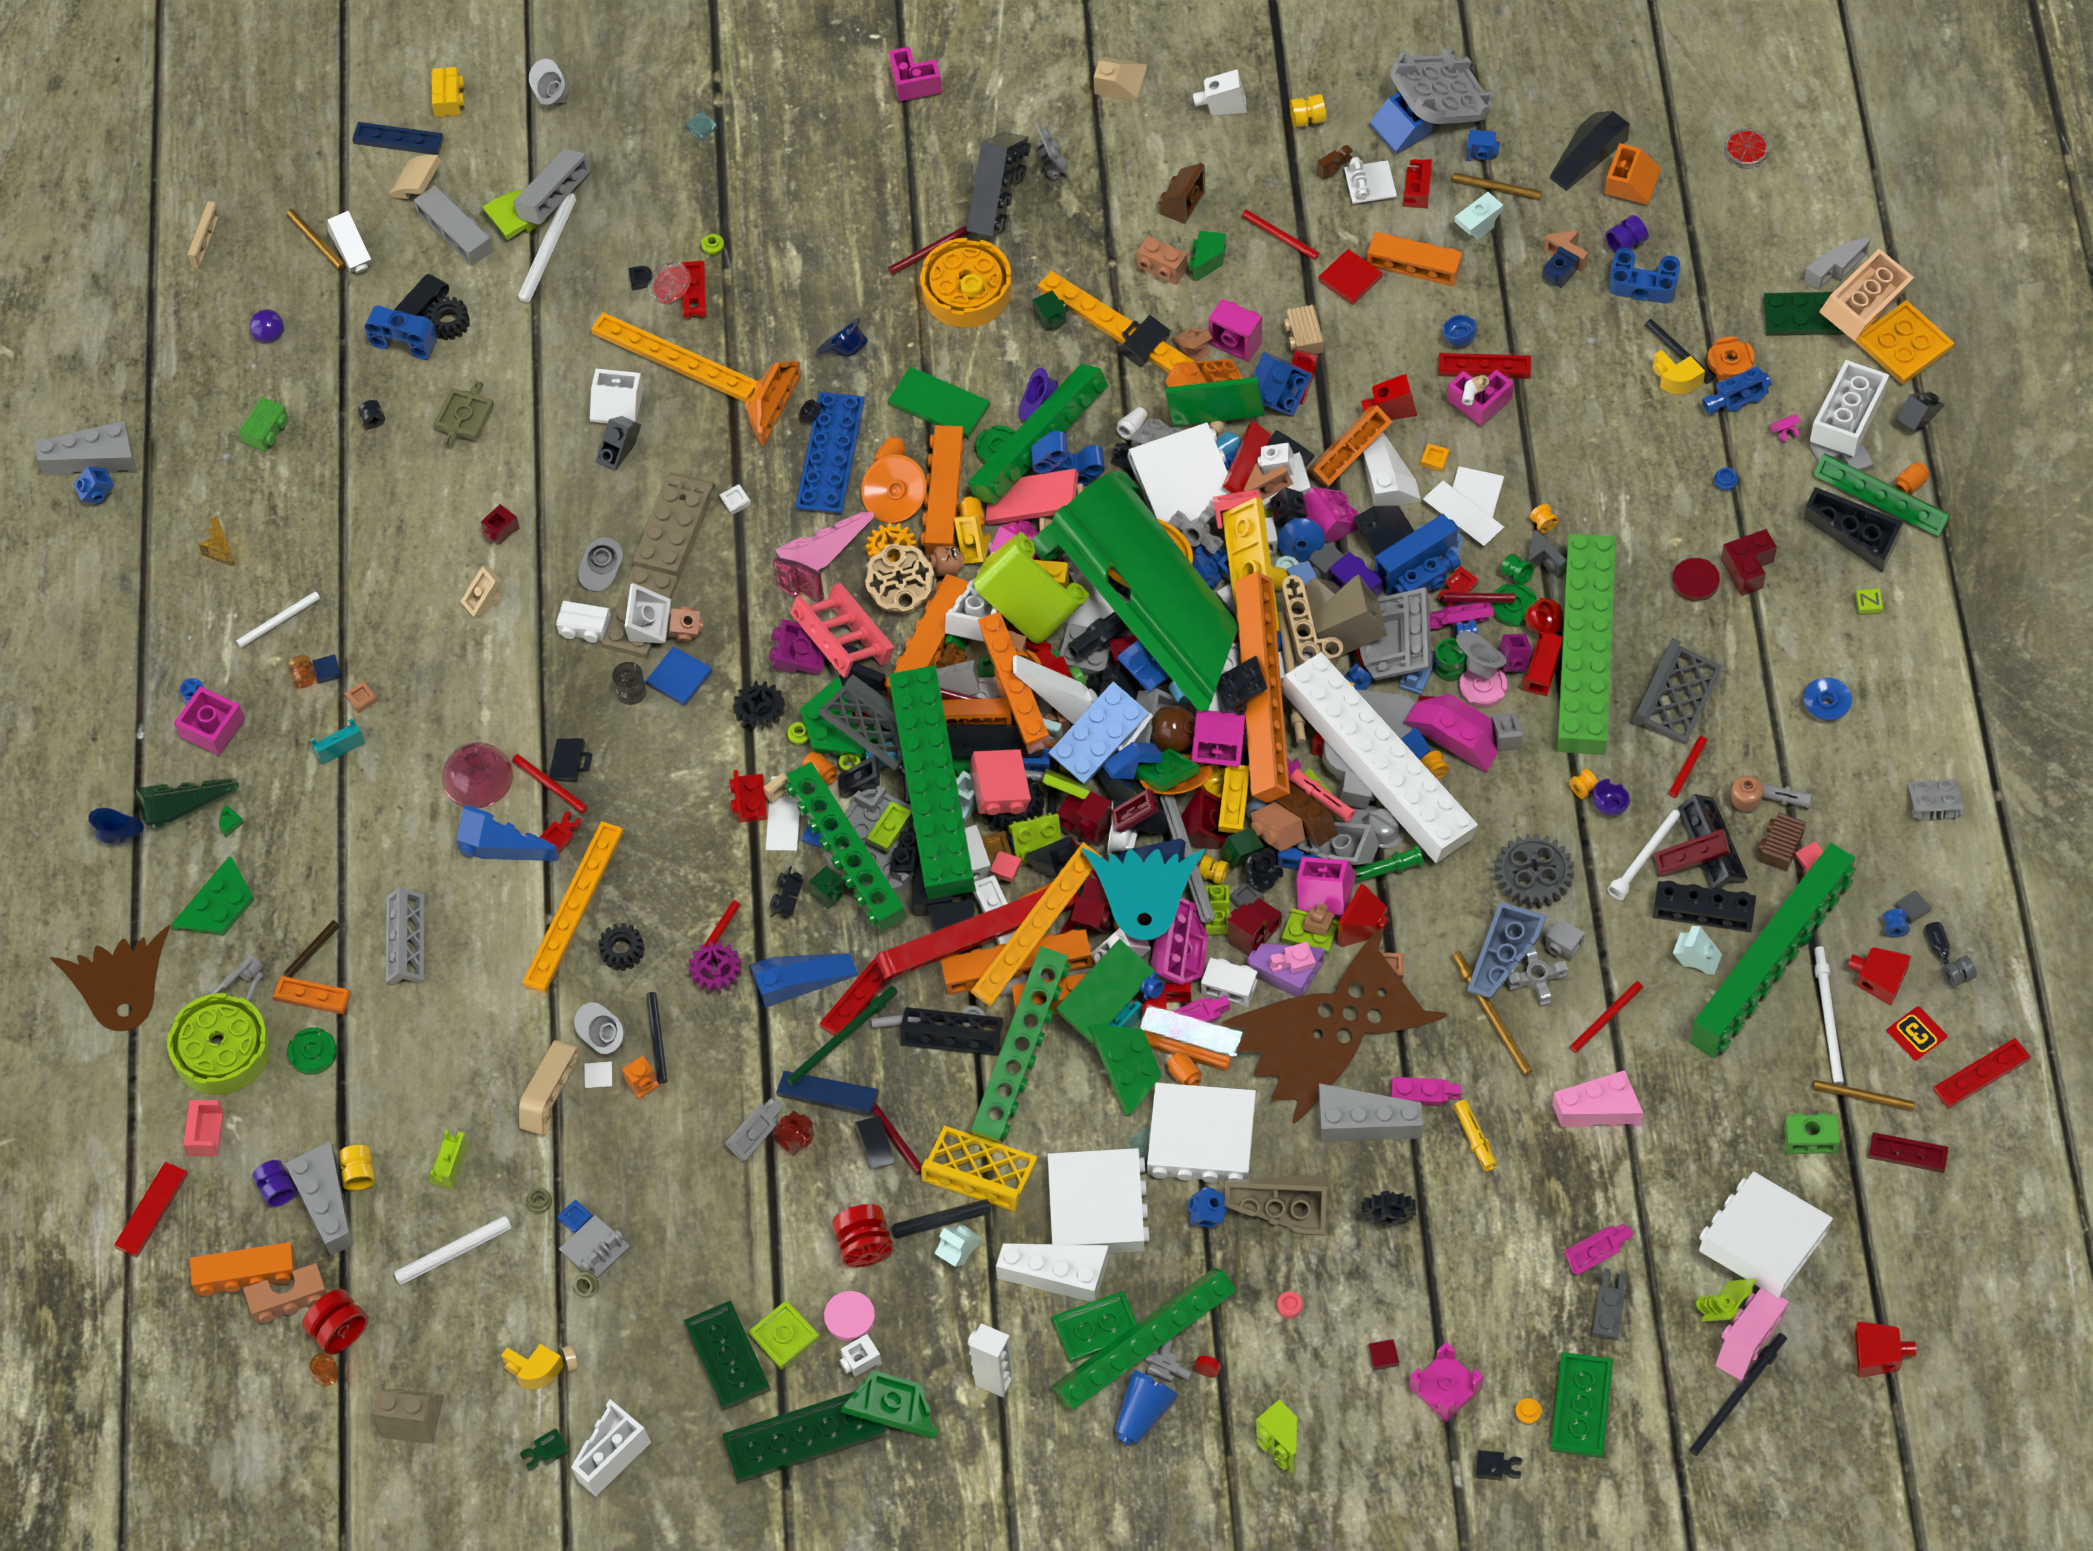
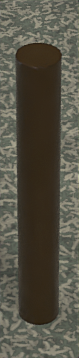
M332 920L284 971V974L292 978L340 925Z

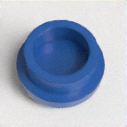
M1727 467L1720 469L1714 477L1715 485L1722 490H1731L1738 482V476L1735 471Z

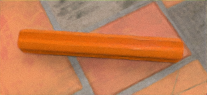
M1144 1030L1151 1048L1173 1055L1177 1052H1183L1193 1061L1222 1070H1228L1230 1066V1056Z

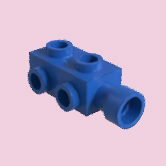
M1758 366L1748 369L1716 384L1718 394L1714 396L1710 394L1702 398L1704 409L1708 415L1718 412L1721 407H1724L1727 412L1739 411L1742 405L1748 402H1759L1763 399L1764 395L1769 394L1768 387L1772 385L1769 375L1763 373Z
M1450 550L1443 554L1441 559L1437 556L1429 558L1417 568L1407 570L1403 576L1398 578L1397 584L1393 586L1394 592L1398 594L1425 587L1427 592L1432 589H1439L1446 582L1447 571H1453L1461 565L1458 555L1453 550Z

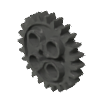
M1529 833L1526 834V840H1522L1521 837L1517 836L1516 844L1509 840L1508 848L1502 847L1501 854H1497L1496 862L1498 863H1495L1494 870L1497 871L1495 872V880H1499L1498 888H1504V896L1511 893V902L1517 898L1520 899V906L1525 901L1529 902L1530 908L1533 907L1534 902H1537L1539 907L1542 908L1544 901L1551 906L1553 898L1560 901L1561 893L1567 894L1568 887L1572 886L1571 878H1574V870H1572L1574 862L1570 861L1571 854L1565 853V846L1557 847V839L1550 843L1548 835L1543 840L1540 839L1539 833L1536 834L1535 839H1531ZM1540 857H1547V858H1549V859H1548V860H1542V859H1540ZM1516 860H1523L1524 863H1517V862H1515V861H1516ZM1544 878H1551L1553 881H1546ZM1527 881L1529 884L1523 885L1520 882Z

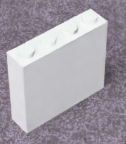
M1208 423L1129 449L1127 457L1147 507L1155 518L1168 523L1172 515H1175L1176 511L1179 510L1190 521H1193L1200 516L1207 506L1214 510V496L1231 494L1223 487L1229 472L1224 465L1226 462L1225 455L1222 449L1218 450L1215 430L1213 428L1210 429ZM1215 513L1209 520L1208 524L1216 521Z
M1155 1083L1147 1162L1148 1175L1159 1179L1177 1177L1184 1181L1202 1179L1209 1183L1249 1179L1256 1090Z
M1139 1148L1048 1154L1052 1244L1108 1245L1109 1253L1145 1251L1144 1242H1149V1227H1143V1219H1148L1147 1203L1142 1204V1196L1146 1195V1180H1140V1173L1145 1172L1144 1157H1139Z
M1753 1171L1748 1179L1743 1178L1736 1189L1738 1191L1736 1195L1731 1194L1724 1205L1725 1209L1717 1211L1712 1220L1713 1225L1704 1228L1699 1237L1702 1240L1699 1251L1745 1279H1756L1755 1285L1779 1299L1827 1235L1833 1218Z

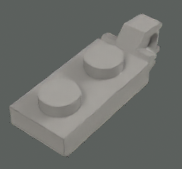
M771 1098L765 1105L761 1103L726 1141L727 1147L740 1161L747 1160L776 1126L777 1118L775 1116L784 1107L778 1099Z

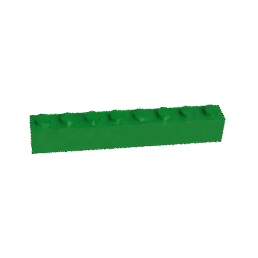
M1080 364L967 482L975 498L995 505L1033 466L1032 446L1050 432H1065L1108 387L1101 368Z
M1213 1268L1051 1386L1065 1408L1074 1410L1237 1291L1223 1269Z

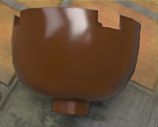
M1180 705L1161 707L1156 711L1151 725L1154 724V732L1151 734L1156 746L1162 751L1172 749L1176 752H1183L1193 746L1195 714L1188 708Z

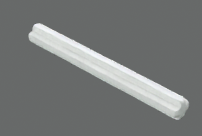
M502 1216L394 1272L395 1278L402 1285L510 1230L511 1224L506 1216Z

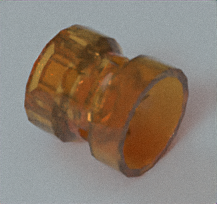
M297 656L288 662L287 665L290 673L293 674L292 680L295 687L306 688L316 682L317 678L314 670L311 669L312 663L308 656Z
M319 1353L311 1359L310 1370L316 1383L321 1386H330L338 1380L339 1369L330 1354Z

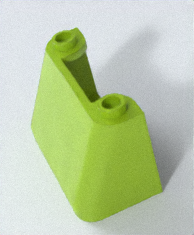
M1020 531L985 559L974 579V587L996 610L1000 611L1027 638L1036 644H1040L1048 639L1087 600L1089 593L1077 583H1070L1066 588L1059 584L1032 559L1035 553L1034 544L1031 539Z

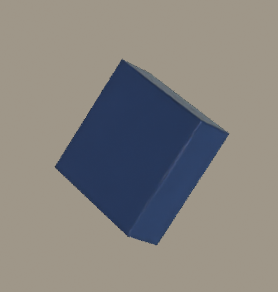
M335 654L312 660L318 684L342 678Z

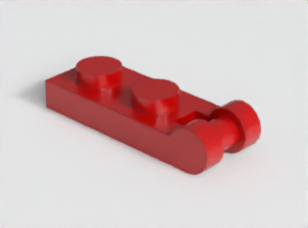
M704 260L682 262V269L688 274V283L682 293L684 319L698 315L700 318L707 317ZM699 303V306L690 307V304Z

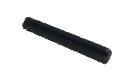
M983 1199L894 1223L892 1228L895 1237L900 1238L989 1214L991 1206L988 1199Z

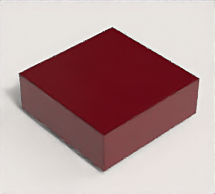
M1394 1339L1368 1344L1373 1370L1399 1366Z

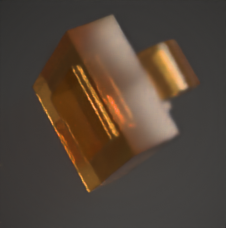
M948 643L946 649L940 653L942 655L941 661H937L936 664L940 668L966 662L968 656L956 643Z

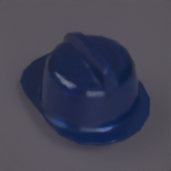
M854 319L844 329L827 339L817 349V353L823 354L833 350L841 356L856 354L868 342L867 337L858 326L860 319Z
M97 808L91 811L88 816V821L94 827L95 837L106 844H121L126 838L136 836L144 830V824L140 820L111 808Z

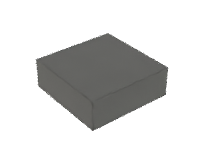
M1245 881L1229 896V900L1239 908L1243 903L1246 905L1249 903L1253 904L1258 897L1264 900V895L1251 886L1248 881Z
M1916 890L1897 901L1895 905L1897 909L1906 910L1908 915L1907 921L1910 924L1931 910V907Z

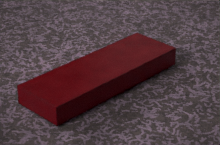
M1720 829L1655 852L1654 856L1659 875L1664 877L1731 853L1725 831Z
M1873 1132L1868 1158L1944 1173L1949 1147Z

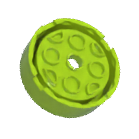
M215 993L197 998L180 1010L174 1018V1024L170 1033H168L167 1049L176 1072L184 1083L198 1092L223 1095L243 1089L258 1078L269 1060L271 1040L260 1012L251 1002L242 997L228 996L227 993ZM221 1035L224 1037L220 1045L211 1043L214 1036Z

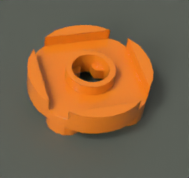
M1723 337L1716 340L1711 349H1709L1707 363L1717 379L1726 380L1748 369H1752L1754 351L1750 344L1747 342L1744 344L1737 337ZM1731 355L1732 358L1737 359H1735L1734 361H1728L1727 356Z

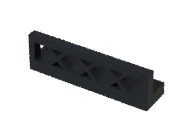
M948 724L947 726L952 756H972L974 751L1021 750L1022 757H1043L1044 749L1028 754L1017 724Z
M1692 795L1678 807L1691 839L1717 831L1715 827L1718 830L1723 829L1731 853L1702 863L1712 889L1722 888L1729 881L1744 883L1748 877L1714 797Z
M905 1007L900 1027L901 1045L999 1056L1003 1018ZM909 1017H920L922 1020L919 1022H909ZM940 1019L945 1020L947 1023L936 1025L934 1021ZM962 1022L970 1023L971 1026L964 1028L960 1027L958 1024ZM986 1025H994L996 1026V1030H985L983 1027Z

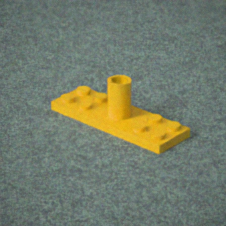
M1255 497L1222 513L1236 621H1238L1235 581L1258 571L1273 580L1276 629L1279 632L1275 590L1281 591L1282 583L1288 576V573L1284 568L1271 565L1263 499Z

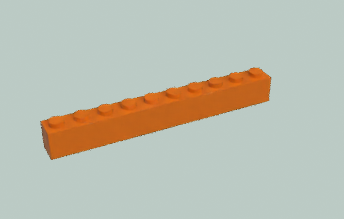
M1257 571L1235 581V596L1237 599L1241 663L1257 656L1268 687L1265 691L1245 701L1247 705L1245 724L1247 727V747L1251 777L1250 789L1253 797L1268 803L1290 794L1273 580Z

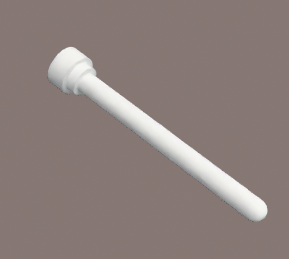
M1673 810L1624 875L1621 878H1617V880H1613L1608 886L1607 891L1613 898L1623 900L1629 893L1628 888L1630 887L1629 883L1680 817L1678 810Z

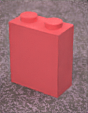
M1021 750L974 751L969 762V768L979 814L996 815L998 813L1011 812L1012 814L1026 812L1031 797Z

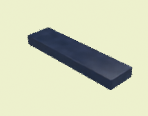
M364 122L357 123L352 138L353 144L439 155L444 140L443 133Z
M784 1071L776 1092L779 1097L872 1115L879 1094L876 1088L805 1075L796 1084L791 1086L787 1083L786 1078L793 1072Z

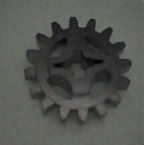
M754 681V686L751 687L747 683L745 684V691L742 689L738 690L739 696L733 698V710L737 721H742L743 727L750 724L751 730L759 726L762 731L764 730V725L772 728L773 720L780 722L779 715H784L785 701L781 690H776V685L773 684L768 687L767 681H764L762 685Z
M1383 1191L1379 1196L1372 1194L1371 1198L1365 1197L1364 1201L1361 1202L1362 1218H1366V1222L1373 1221L1375 1225L1381 1223L1383 1226L1387 1225L1388 1227L1397 1226L1398 1222L1406 1223V1220H1413V1216H1416V1200L1412 1199V1196L1404 1197V1193L1395 1194V1192L1390 1193V1191Z

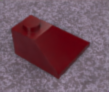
M1202 788L1197 789L1182 813L1181 818L1191 847L1195 849L1221 850L1227 837L1234 833L1218 831L1222 799Z

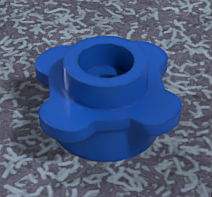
M1157 972L1152 973L1151 977H1147L1142 983L1141 990L1144 992V999L1146 1000L1158 998L1164 990V982L1158 979L1159 974Z

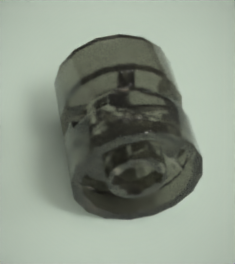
M623 662L616 666L612 672V679L618 700L626 705L640 703L646 696V685L641 667L633 662Z

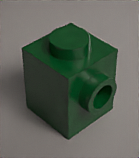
M1053 290L1033 299L1034 314L1046 332L1059 328L1066 323L1067 306L1063 300L1058 299Z
M1251 827L1228 836L1221 851L1231 866L1236 868L1244 865L1247 856L1252 852L1261 851L1264 845Z
M827 866L809 881L811 895L827 909H830L846 894L843 879Z

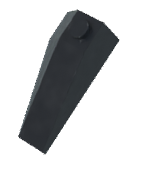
M1614 111L1595 112L1579 126L1550 175V179L1565 191L1569 190L1617 150L1619 143L1624 144L1628 140L1630 123Z
M1103 766L1097 772L1098 777L1117 807L1146 790V788L1133 779H1112ZM1152 796L1156 799L1154 806L1158 807V812L1130 829L1169 835L1171 831L1164 810L1159 804L1157 797Z

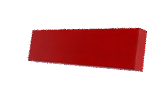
M1439 353L1438 376L1457 377L1464 371L1471 377L1481 375L1489 377L1495 370H1498L1507 378L1531 379V355Z
M1255 421L1248 425L1223 483V487L1230 493L1244 491L1255 464L1257 463L1258 465L1261 447L1267 445L1271 436L1268 431Z
M876 958L871 961L819 1023L822 1029L835 1036L869 1006L868 1003L890 981L884 979Z
M2014 1038L1934 1086L1933 1091L1945 1106L1950 1109L2028 1062L2031 1056L2019 1041Z
M166 1161L164 1162L115 1242L114 1246L116 1249L138 1258L188 1176L186 1170Z

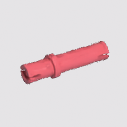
M1299 768L1290 776L1289 781L1303 790L1308 796L1314 798L1345 823H1348L1355 815L1354 809L1320 786L1321 783L1318 780H1312L1300 771Z

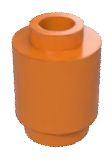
M888 437L875 452L873 462L887 455H904L906 452L904 442L898 437Z
M1920 462L1910 464L1895 478V487L1912 495L1927 482V478L1930 475L1929 470Z
M811 752L804 758L802 766L812 762L826 785H830L836 780L837 767L822 754Z
M1177 1052L1168 1059V1071L1180 1085H1199L1202 1072L1187 1054Z

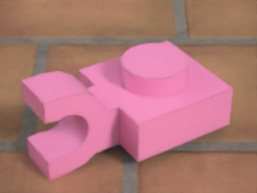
M1308 942L1284 948V955H1271L1272 962H1270V967L1273 973L1290 968L1293 974L1314 968L1316 965Z

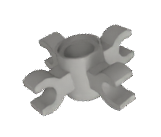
M1208 506L1193 521H1190L1184 513L1177 510L1168 522L1171 526L1183 531L1182 534L1188 540L1191 549L1201 543L1210 553L1215 554L1224 543L1222 539L1209 533L1210 526L1208 522L1215 511Z
M1533 946L1525 956V961L1528 965L1527 971L1511 973L1507 983L1510 990H1517L1527 985L1529 989L1537 991L1539 1003L1541 1006L1551 1004L1549 999L1551 994L1547 987L1548 980L1566 978L1568 968L1565 961L1548 966L1545 962L1538 960L1535 946ZM1533 974H1540V975H1542L1543 977H1541V978H1536V977H1534V976H1532V975H1533Z

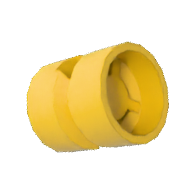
M1321 94L1308 96L1307 100H1304L1302 97L1290 99V113L1295 128L1308 126L1309 122L1313 124L1326 122V109Z
M352 1145L343 1148L338 1154L342 1169L343 1187L350 1191H360L372 1187L376 1181L374 1169L371 1166L372 1154L370 1147L366 1145Z

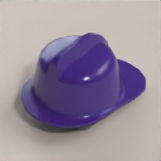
M1037 368L1029 379L1027 389L1019 406V417L1022 420H1027L1058 388V382L1049 378L1044 368Z

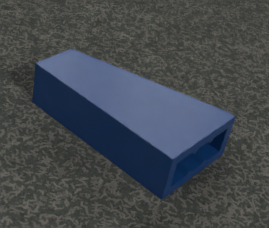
M1443 513L1376 555L1375 572L1382 578L1383 592L1387 596L1393 595L1395 593L1393 586L1397 584L1398 578L1403 576L1407 570L1417 568L1429 558L1441 556L1457 542L1458 535L1456 523L1452 519L1449 520Z

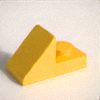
M979 514L954 518L960 552L964 556V564L984 562L991 535L990 533L982 534Z

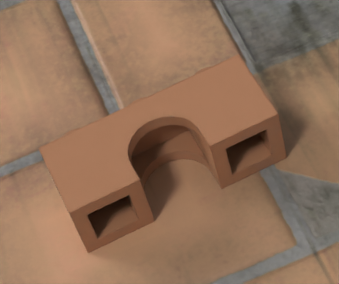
M317 1263L292 1271L295 1280L294 1286L290 1291L283 1294L275 1293L268 1280L244 1287L245 1296L255 1324L268 1323L276 1317L295 1314L299 1309L311 1307L317 1300L327 1294Z

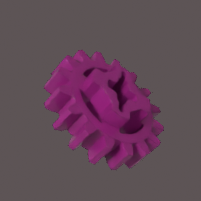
M709 941V947L705 948L701 944L700 952H692L694 959H689V975L692 976L693 984L699 983L700 990L708 987V993H712L713 989L717 988L718 993H721L724 986L728 990L731 989L730 982L738 983L737 976L742 974L740 968L742 963L741 959L738 958V951H732L730 944L724 948L722 941H719L717 946H714L712 941ZM713 962L716 963L717 972H715V970H714V968H713V967H714Z

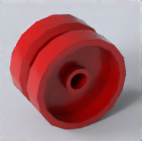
M336 1289L322 1296L311 1306L302 1321L303 1329L312 1339H316V1343L326 1354L333 1355L349 1347L360 1337L368 1324L369 1316L359 1305L354 1304L355 1301L344 1289Z

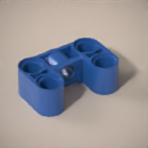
M1621 248L1616 251L1609 290L1612 294L1663 304L1674 300L1680 272V261L1677 257L1671 255L1663 257L1660 261L1658 272L1634 268L1635 254L1631 249Z
M379 305L372 308L364 325L368 341L374 347L386 349L391 338L408 343L410 352L415 357L423 360L430 357L437 342L434 324L428 318L391 310Z
M1061 431L1048 433L1031 448L1033 470L1038 473L1045 474L1076 469L1078 472L1077 484L1082 483L1085 486L1100 476L1105 470L1102 447L1090 445L1083 448L1077 454H1071L1068 452L1067 435Z

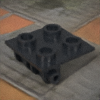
M1257 656L1221 674L1217 688L1226 712L1232 709L1237 715H1243L1247 709L1245 701L1268 689Z

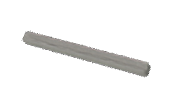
M1163 794L1160 796V801L1173 840L1182 838L1186 842L1185 859L1193 854L1174 794ZM1196 864L1188 879V884L1201 922L1210 923L1215 919V915L1198 865Z

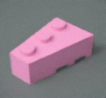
M1625 1070L1554 1092L1552 1106L1561 1127H1593V1125L1609 1124V1127H1617L1618 1124L1642 1125L1643 1111Z
M1760 1288L1757 1294L1751 1293L1745 1303L1746 1309L1738 1311L1733 1320L1735 1324L1733 1326L1729 1324L1722 1334L1721 1338L1725 1339L1715 1366L1742 1381L1747 1374L1750 1362H1755L1759 1356L1757 1352L1765 1342H1768L1782 1320L1789 1301L1782 1297L1778 1299Z

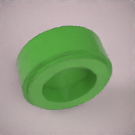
M1077 665L1070 667L1069 671L1072 678L1086 686V680Z

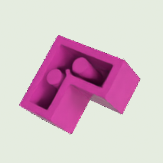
M910 47L888 51L890 69L899 101L942 93L941 76L936 59L914 64Z
M1495 370L1487 377L1489 385L1485 390L1475 394L1472 405L1462 403L1465 384L1473 379L1466 372L1462 371L1448 384L1447 401L1480 426H1483L1513 397L1514 382L1498 370Z

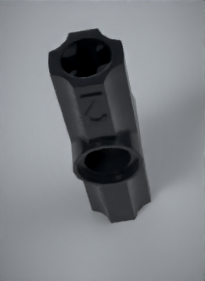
M1113 612L1104 619L1098 618L1092 622L1086 631L1069 642L1067 647L1074 659L1080 662L1099 648L1105 649L1110 646L1109 641L1116 640L1119 634L1128 629V626L1116 612Z

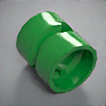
M1447 638L1438 643L1436 647L1435 672L1444 681L1453 682L1459 680L1466 669V653L1458 646L1455 638Z

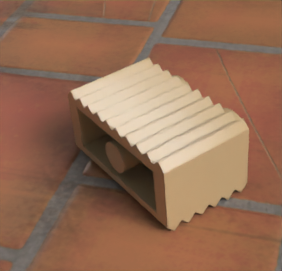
M1314 305L1288 309L1287 318L1283 319L1285 332H1290L1291 335L1288 338L1290 350H1301L1313 354L1324 353V340Z

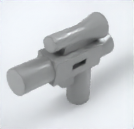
M1172 1339L1161 1346L1159 1354L1151 1353L1146 1357L1145 1361L1151 1364L1147 1374L1159 1376L1170 1382L1174 1380V1376L1181 1377L1187 1381L1192 1376L1193 1372L1176 1363L1175 1355L1170 1353L1173 1344Z

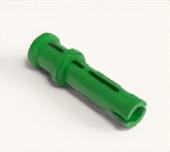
M1418 845L1402 853L1394 852L1390 858L1354 868L1356 872L1354 884L1393 871L1402 873L1404 869L1416 865L1424 866Z

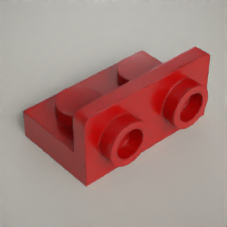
M733 770L734 779H729L730 791L735 793V800H731L732 814H737L739 823L768 820L763 773L739 776L738 770Z

